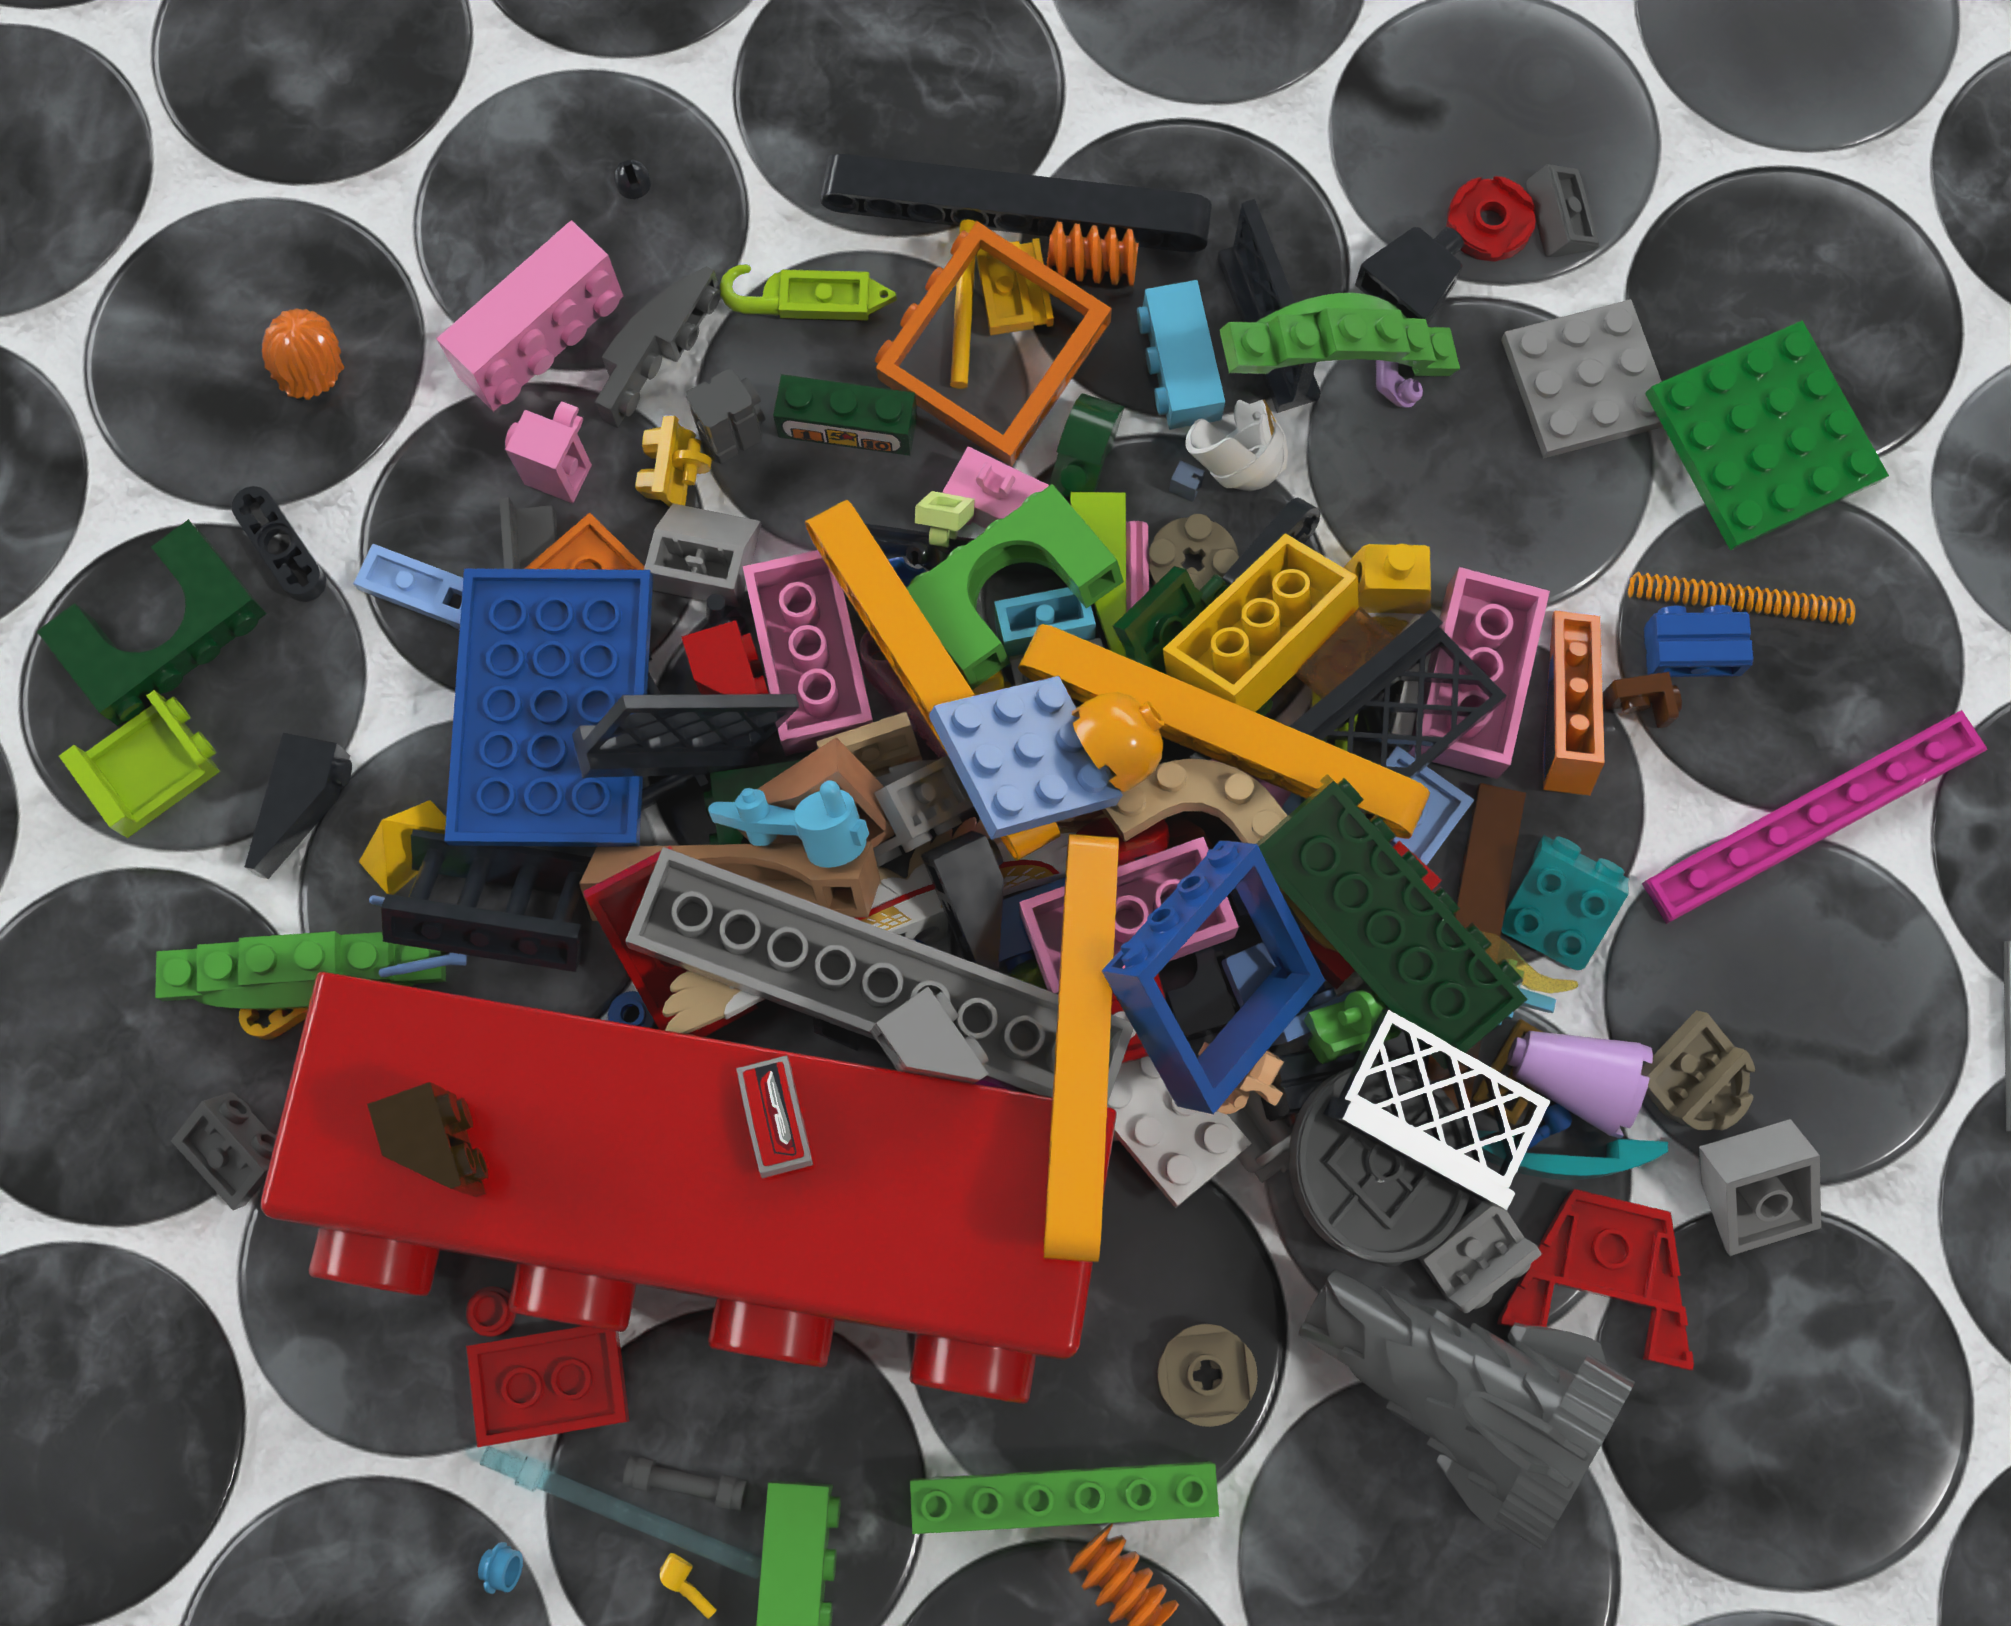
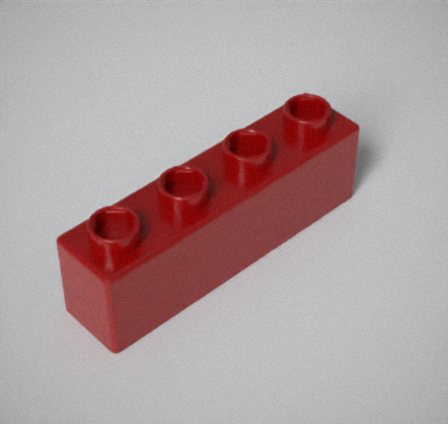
M319 972L315 978L260 1200L261 1209L267 1217L319 1228L309 1267V1274L314 1278L416 1296H427L431 1291L440 1250L517 1264L508 1302L510 1312L623 1332L628 1327L637 1285L716 1299L708 1344L711 1348L819 1368L825 1367L828 1363L835 1320L915 1334L917 1336L909 1376L912 1384L1025 1404L1029 1401L1036 1356L1065 1360L1078 1352L1093 1262L1044 1258L1053 1097L328 972ZM787 1055L792 1068L813 1165L762 1178L754 1152L736 1068ZM428 1082L455 1094L457 1100L463 1098L468 1105L473 1121V1128L467 1130L472 1149H480L488 1169V1178L482 1180L486 1194L474 1197L450 1189L382 1156L367 1104ZM1107 1107L1103 1198L1117 1112L1110 1107Z

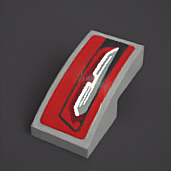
M788 1056L736 1068L761 1177L766 1178L813 1165L805 1123L800 1111Z

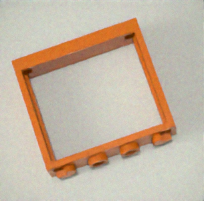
M976 221L969 233L964 230L956 238L950 250L953 256L943 269L939 266L931 274L925 286V290L928 292L920 304L913 303L906 310L900 322V326L903 328L895 340L891 341L888 339L881 346L875 358L877 363L875 368L879 381L893 390L914 392L917 406L1012 467L1111 323L1112 308ZM980 249L1085 316L1004 435L899 367Z

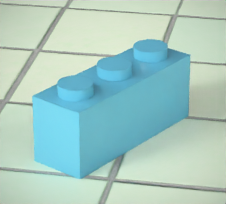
M1198 280L1145 289L1143 307H1137V320L1140 333H1148L1151 347L1146 348V361L1150 375L1157 373L1160 388H1155L1154 391L1158 414H1166L1169 430L1192 426L1196 420L1201 418L1209 423L1221 421L1225 398Z

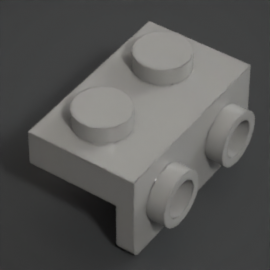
M1482 1202L1460 1219L1451 1234L1441 1244L1417 1258L1445 1300L1462 1312L1468 1313L1473 1309L1486 1305L1491 1300L1493 1293L1510 1279H1515L1525 1274L1529 1270L1531 1263L1541 1256V1251L1536 1244L1524 1238L1507 1210Z

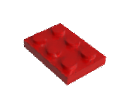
M580 1326L466 1346L477 1447L630 1422L618 1331Z

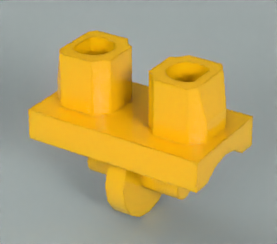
M663 416L661 427L644 430L642 440L643 452L651 459H656L655 469H641L637 472L635 484L636 490L645 498L662 500L669 507L673 503L685 506L688 485H695L696 475L709 472L712 459L709 456L700 452L701 441L695 439L696 434L682 427L678 423L679 419L676 416Z

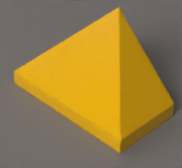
M429 800L382 819L359 863L387 894L394 895L419 872L412 870L411 834L413 829L445 834L446 816Z

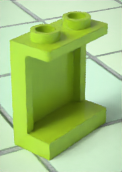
M155 690L146 695L152 703L150 707L85 752L76 745H73L59 755L107 825L126 838H129L220 772L211 759L216 754L213 746L201 732L198 731L193 735L185 722L191 719L185 708L174 696L166 700Z

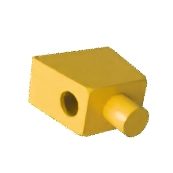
M1368 544L1362 546L1343 567L1358 576V613L1425 614L1428 610H1431L1429 546Z

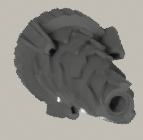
M1336 1269L1327 1278L1298 1333L1299 1336L1347 1365L1360 1381L1389 1401L1386 1408L1390 1412L1430 1436L1427 1445L1441 1453L1436 1463L1443 1470L1469 1509L1487 1527L1494 1531L1508 1529L1539 1550L1542 1549L1571 1500L1635 1383L1624 1374L1607 1365L1601 1344L1592 1338L1568 1331L1542 1326H1528L1515 1322L1508 1335L1509 1344L1476 1323H1472L1470 1329L1435 1308L1413 1305L1383 1286L1377 1292Z

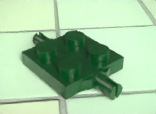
M1174 566L1113 625L1125 649L1126 657L1166 674L1163 648L1228 588L1225 585L1226 582L1220 576L1213 575L1198 590L1194 586L1187 569Z

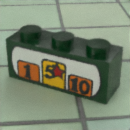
M781 374L773 417L779 438L910 456L917 420L916 396L914 392Z

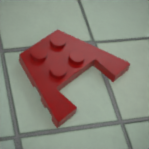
M1569 1190L1538 1245L1541 1256L1531 1263L1529 1270L1519 1279L1498 1317L1497 1324L1512 1328L1515 1322L1528 1326L1547 1327L1554 1285L1651 1308L1643 1360L1692 1371L1694 1360L1693 1353L1689 1351L1686 1333L1688 1320L1686 1307L1682 1306L1678 1280V1276H1681L1671 1212L1582 1190Z

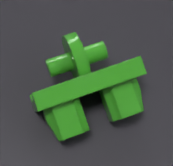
M1358 990L1350 993L1345 1001L1308 1012L1303 1020L1312 1033L1308 1039V1045L1320 1063L1325 1064L1336 1060L1339 1056L1358 1050L1362 1051L1382 1009H1386L1385 1003L1374 991L1368 993L1364 990ZM1391 1025L1383 1042L1399 1037L1402 1031Z

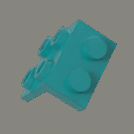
M1543 835L1534 851L1533 863L1504 913L1501 931L1574 970H1582L1587 966L1629 894V878L1623 876L1625 872L1621 867L1609 860L1599 858L1596 862L1580 854L1581 848L1572 841L1556 836L1553 840Z

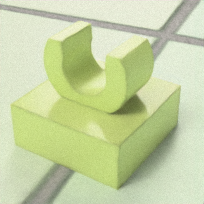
M931 491L915 506V523L931 526L929 544L948 547L949 539H956L958 531L974 516L975 499Z

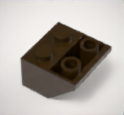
M428 1082L367 1104L382 1156L450 1189L474 1197L486 1194L482 1180L488 1178V1169L480 1149H472L467 1130L473 1128V1121L468 1105L463 1098L457 1100L455 1094Z

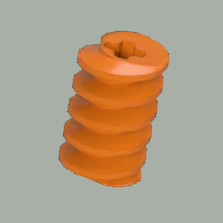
M1057 221L1050 234L1047 267L1052 269L1053 266H1056L1057 273L1064 278L1067 277L1070 269L1074 268L1076 280L1082 282L1088 270H1091L1094 283L1100 284L1106 271L1109 272L1112 285H1118L1123 273H1126L1129 286L1134 287L1139 243L1135 242L1132 229H1127L1122 241H1118L1115 227H1110L1105 238L1100 239L1098 227L1092 225L1087 237H1083L1080 224L1077 223L1074 224L1069 236L1064 233L1062 222Z
M1111 1523L1075 1555L1068 1571L1070 1574L1084 1569L1088 1571L1081 1586L1084 1591L1098 1585L1101 1587V1591L1095 1601L1097 1607L1110 1602L1114 1603L1115 1606L1108 1618L1110 1623L1126 1618L1128 1621L1127 1626H1161L1176 1611L1179 1604L1176 1600H1171L1160 1605L1167 1589L1162 1583L1147 1588L1153 1575L1149 1567L1133 1572L1140 1556L1136 1551L1120 1556L1127 1540L1123 1535L1106 1539L1113 1526V1523Z

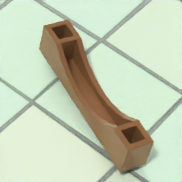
M866 842L863 852L853 861L831 868L819 867L811 863L806 855L803 843H774L768 846H754L752 844L671 846L674 851L850 917L869 916L881 880L872 842ZM669 846L597 847L579 883L582 893L584 890L661 851L663 847L667 848ZM585 899L592 921H598Z

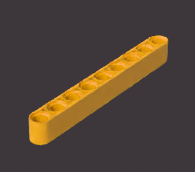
M844 500L805 521L809 536L945 750L929 718L934 705L972 697L975 694L853 505L848 500ZM1054 822L1003 836L1000 839L1012 857L1018 861L1059 838L1061 835L1057 823Z
M1041 624L1038 626L1018 666L1019 671L1032 681L1059 676L1070 697L1082 703L1100 694L1113 692L1131 695L1141 705L1149 701L1157 709L1164 721V726L1158 729L1161 737L1219 762L1233 766L1305 799L1323 785L1320 780L1327 774L1336 783L1345 778L1364 799L1357 806L1369 820L1377 814L1398 838L1409 839L1412 837L1430 796V791L1424 785L1409 777L1050 625Z
M1069 834L1044 1237V1258L1099 1261L1112 989L1102 970L1114 958L1119 838L1077 834Z

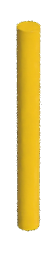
M962 220L960 222L959 234L964 230L969 233L976 221ZM975 257L956 283L950 386L956 389L968 387Z

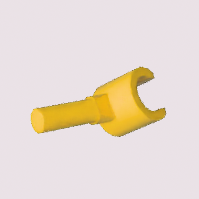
M670 1553L660 1568L662 1584L686 1597L709 1619L717 1609L694 1585L686 1581L693 1565L677 1554Z

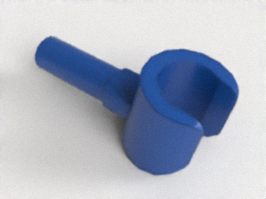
M1559 1104L1547 1107L1542 1117L1545 1125L1537 1128L1527 1151L1543 1139L1567 1129L1572 1122L1570 1112Z

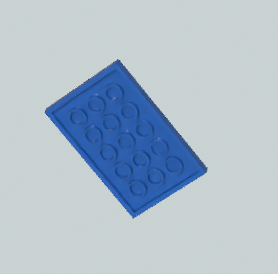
M464 569L444 840L448 845L639 846L643 776L582 778L572 734L579 726L597 725L622 695H647L653 590L651 570Z

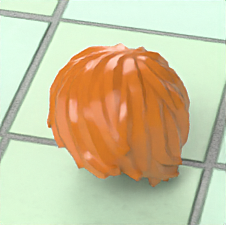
M297 308L283 311L272 320L270 326L265 330L262 342L264 367L270 371L271 379L279 383V389L287 393V397H294L296 399L304 397L306 400H310L312 396H319L322 391L328 392L330 387L335 386L338 374L344 370L345 366L340 359L341 349L338 346L339 341L330 326V322L315 311Z

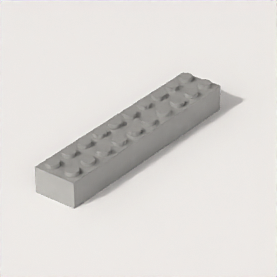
M662 848L626 938L628 948L874 1040L876 1039L870 1030L876 1022L929 987L934 995L942 992L951 1002L959 1016L953 1023L964 1039L972 1035L986 1053L989 1061L983 1064L989 1074L982 1078V1080L1013 1091L1053 1097L1058 994L671 849ZM1112 1014L1107 1104L1134 1029L1130 1021Z

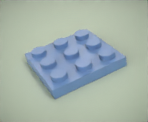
M1059 676L934 705L929 714V718L991 840L1116 806L1123 796L1121 791L1109 781L1113 778L1109 768L1105 765L1098 769L1082 746L1073 727V722L1079 718L1071 715L1076 707Z

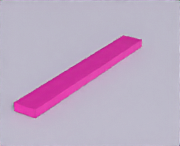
M1961 710L1647 879L1642 885L1663 920L1668 924L1988 749Z

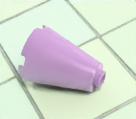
M1528 1031L1523 1039L1519 1037L1514 1039L1509 1050L1507 1064L1513 1066V1077L1609 1136L1621 1139L1624 1135L1620 1126L1630 1129L1642 1106L1650 1077L1641 1075L1643 1061L1652 1064L1653 1053L1651 1047L1637 1042Z

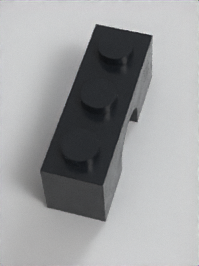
M1220 943L1186 955L1191 961L1194 970L1192 981L1183 987L1167 991L1166 1002L1187 1041L1220 1032L1240 1009L1231 985L1226 986L1220 970L1223 968L1222 960L1225 959Z

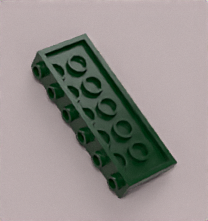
M1327 774L1320 780L1323 785L1256 844L1276 883L1392 1012L1466 1053L1528 1000L1517 988L1524 980L1504 958L1496 964L1486 953V950L1492 944L1473 922L1464 928L1455 918L1454 914L1460 910V907L1441 886L1435 892L1431 891L1422 880L1428 874V871L1408 850L1403 856H1400L1389 842L1396 835L1377 814L1369 820L1357 806L1364 799L1345 778L1336 783ZM1420 1042L1423 1047L1427 1046L1426 1044ZM1438 1051L1431 1053V1056L1446 1070L1448 1067L1445 1056Z

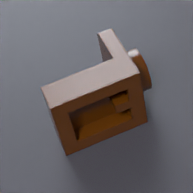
M1669 672L1617 679L1602 692L1606 710L1622 708L1623 713H1636L1649 709L1652 704L1657 728L1668 727L1679 717V712L1682 708L1679 688L1676 685H1672Z

